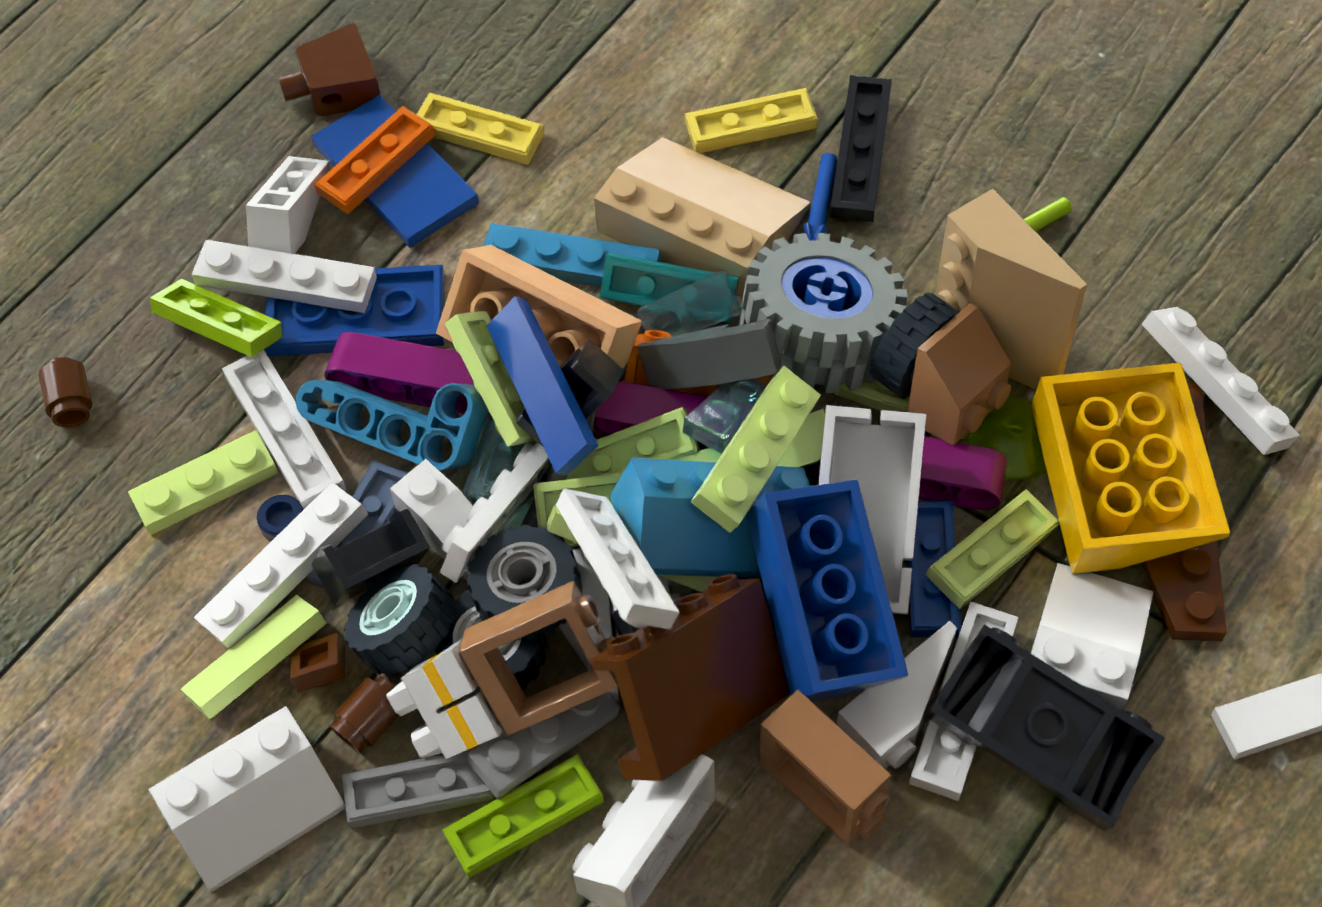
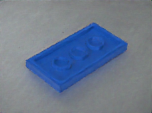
M378 95L312 135L313 145L334 167L396 111L381 95ZM428 143L365 199L409 248L479 204L478 194Z
M443 264L376 268L377 279L365 313L266 297L265 315L281 322L283 337L265 348L264 351L267 356L332 353L338 337L346 332L424 346H444V337L436 334L445 306V272Z

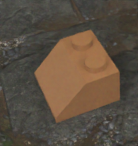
M972 303L968 304L918 347L907 412L926 414L925 431L953 446L968 432L974 433L991 410L994 408L1000 409L1011 391V385L1007 383L1011 362L978 306Z

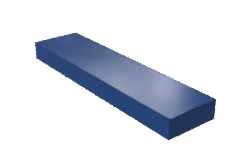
M514 296L486 327L555 473L569 475L599 445L527 299Z

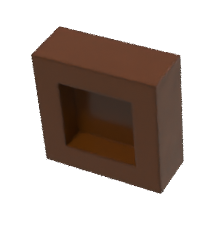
M338 632L303 643L291 653L290 680L298 693L315 687H324L336 680L345 678V645Z

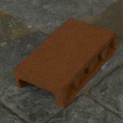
M735 574L716 577L707 582L708 589L705 591L687 595L675 601L679 614L671 629L648 626L647 628H641L635 633L617 636L606 643V650L590 659L594 671H612L615 674L637 746L618 759L624 779L663 782L790 694L778 643L759 579L738 580Z

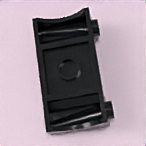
M984 624L977 631L925 717L967 744L975 743L1061 798L1059 800L1061 804L1100 829L1107 830L1113 828L1119 819L1122 808L1134 784L1162 745L1165 737L1152 730V725L1141 716L1130 711L1123 712L1018 646V641L1007 632L995 627L991 629Z

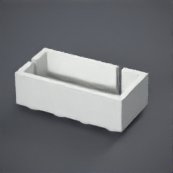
M826 405L819 485L858 479L892 613L907 615L912 568H902V560H913L926 414L881 410L880 425H871V409Z

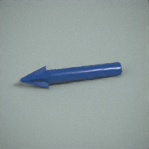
M825 153L821 156L809 221L804 224V232L809 241L816 240L818 233L825 234L828 228L825 224L838 162L837 156L832 153Z

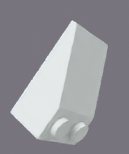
M1057 563L1031 654L1123 711L1129 698L1140 657L1154 591L1090 572L1072 574L1070 566Z

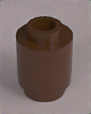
M69 357L51 359L38 373L46 414L59 427H74L83 424L89 419V411L92 408V399L85 367L81 362Z
M382 676L376 682L366 677L334 713L337 718L329 726L330 729L358 753L366 745L372 747L399 716V714L395 713L387 698V694L395 686Z

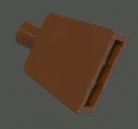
M356 23L346 25L298 46L295 52L301 71L278 77L285 101L309 95L315 113L320 116L354 111L378 95H381L377 77Z

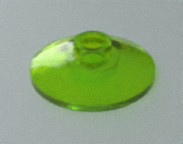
M1007 398L1000 409L994 408L984 417L980 427L974 433L968 432V443L970 445L997 450L1007 458L1006 479L1026 480L1037 477L1047 471L1032 412V401ZM1010 428H1018L1024 432L1015 433Z

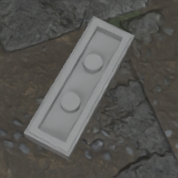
M473 749L466 750L448 759H445L444 755L342 775L347 823L350 829L492 801L497 798L467 762V755Z

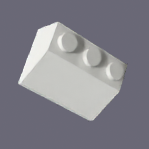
M286 706L148 789L174 835L211 893L346 809L340 794Z
M700 755L663 782L633 780L632 787L634 790L624 804L618 801L609 810L602 825L605 831L596 844L588 843L574 862L573 871L575 874L573 876L577 893L599 907H642L715 800L714 760L705 755Z

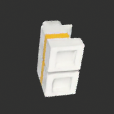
M462 639L436 656L417 664L401 678L402 682L387 694V698L395 713L403 716L418 708L426 724L411 733L412 743L421 758L443 753L445 759H448L496 738L504 731L459 652Z

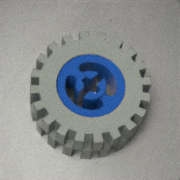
M806 233L795 234L792 244H789L784 237L773 241L772 250L765 246L758 252L757 259H752L748 267L738 326L770 319L782 362L779 369L783 366L787 367L813 389L815 384L824 385L825 393H838L840 384L845 383L849 391L861 388L863 378L871 384L875 381L872 375H870V364L875 355L874 352L877 346H879L883 335L892 325V322L907 307V289H902L904 280L901 274H891L893 264L886 257L876 261L874 259L876 250L865 245L861 250L853 248V239L842 236L841 243L830 242V234L818 233L816 240L809 241Z

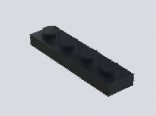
M850 75L831 204V218L874 222L892 79Z

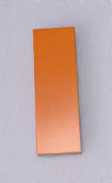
M402 106L315 183L317 194L346 214H349L435 136L434 126Z

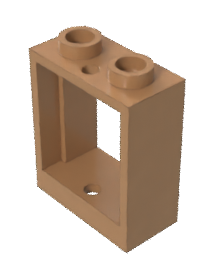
M575 581L482 621L464 631L459 652L507 735H511L618 688L615 674L612 671H594L591 669L527 698L498 648L565 618L589 662L591 658L606 650V643L613 639V637L606 638L598 625L601 622V618L594 600L589 594L582 596Z
M799 690L761 723L760 764L832 833L849 847L860 836L867 840L877 832L886 820V816L883 813L885 806L890 800L887 794L891 774Z

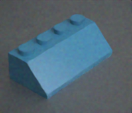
M631 458L610 495L613 508L656 575L719 577L735 574L737 577L762 578L747 516L745 515L740 525L729 533L691 503V500L716 462ZM776 466L755 501L764 493L811 486L804 468Z

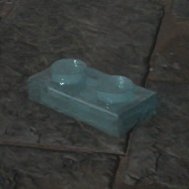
M754 379L723 383L684 418L682 433L722 454L766 386Z
M493 418L486 420L462 492L473 506L481 496L487 500L491 497L490 491L494 482L504 469L510 472L514 470V461L526 444L507 447L502 436L496 430Z

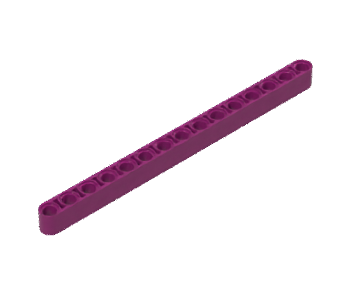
M349 332L342 333L338 337L324 373V378L327 381L342 382L386 400L431 408L437 391L444 385L451 383L474 385V381L461 355L457 351ZM618 381L613 394L596 409L593 435L596 439H600L683 407L687 411L699 449L702 451L731 441L754 405ZM461 393L456 399L455 408L457 413L465 414L468 403L467 398ZM488 410V414H487V417H486V418H488V419H493L492 416H491V414H490V412H489V410ZM924 436L918 499L929 501L952 500L953 505L978 510L994 509L1001 502L1007 458L1001 452L991 448L959 442L953 446L942 439ZM821 463L804 468L807 478L819 480Z

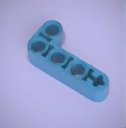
M308 381L300 387L296 395L297 410L308 421L416 464H420L427 459L438 470L459 469L470 463L488 414V408L482 396L472 384L451 383L441 387L434 396L428 416L338 381ZM461 393L467 398L468 403L467 410L463 416H460L455 408L456 399ZM322 398L331 403H340L338 409L328 408V404L323 402ZM364 406L367 407L370 414L369 423L365 428L360 421V412ZM404 422H407L411 429V437L406 444L400 437V428ZM444 438L450 440L453 448L452 455L448 460L444 459L440 450Z

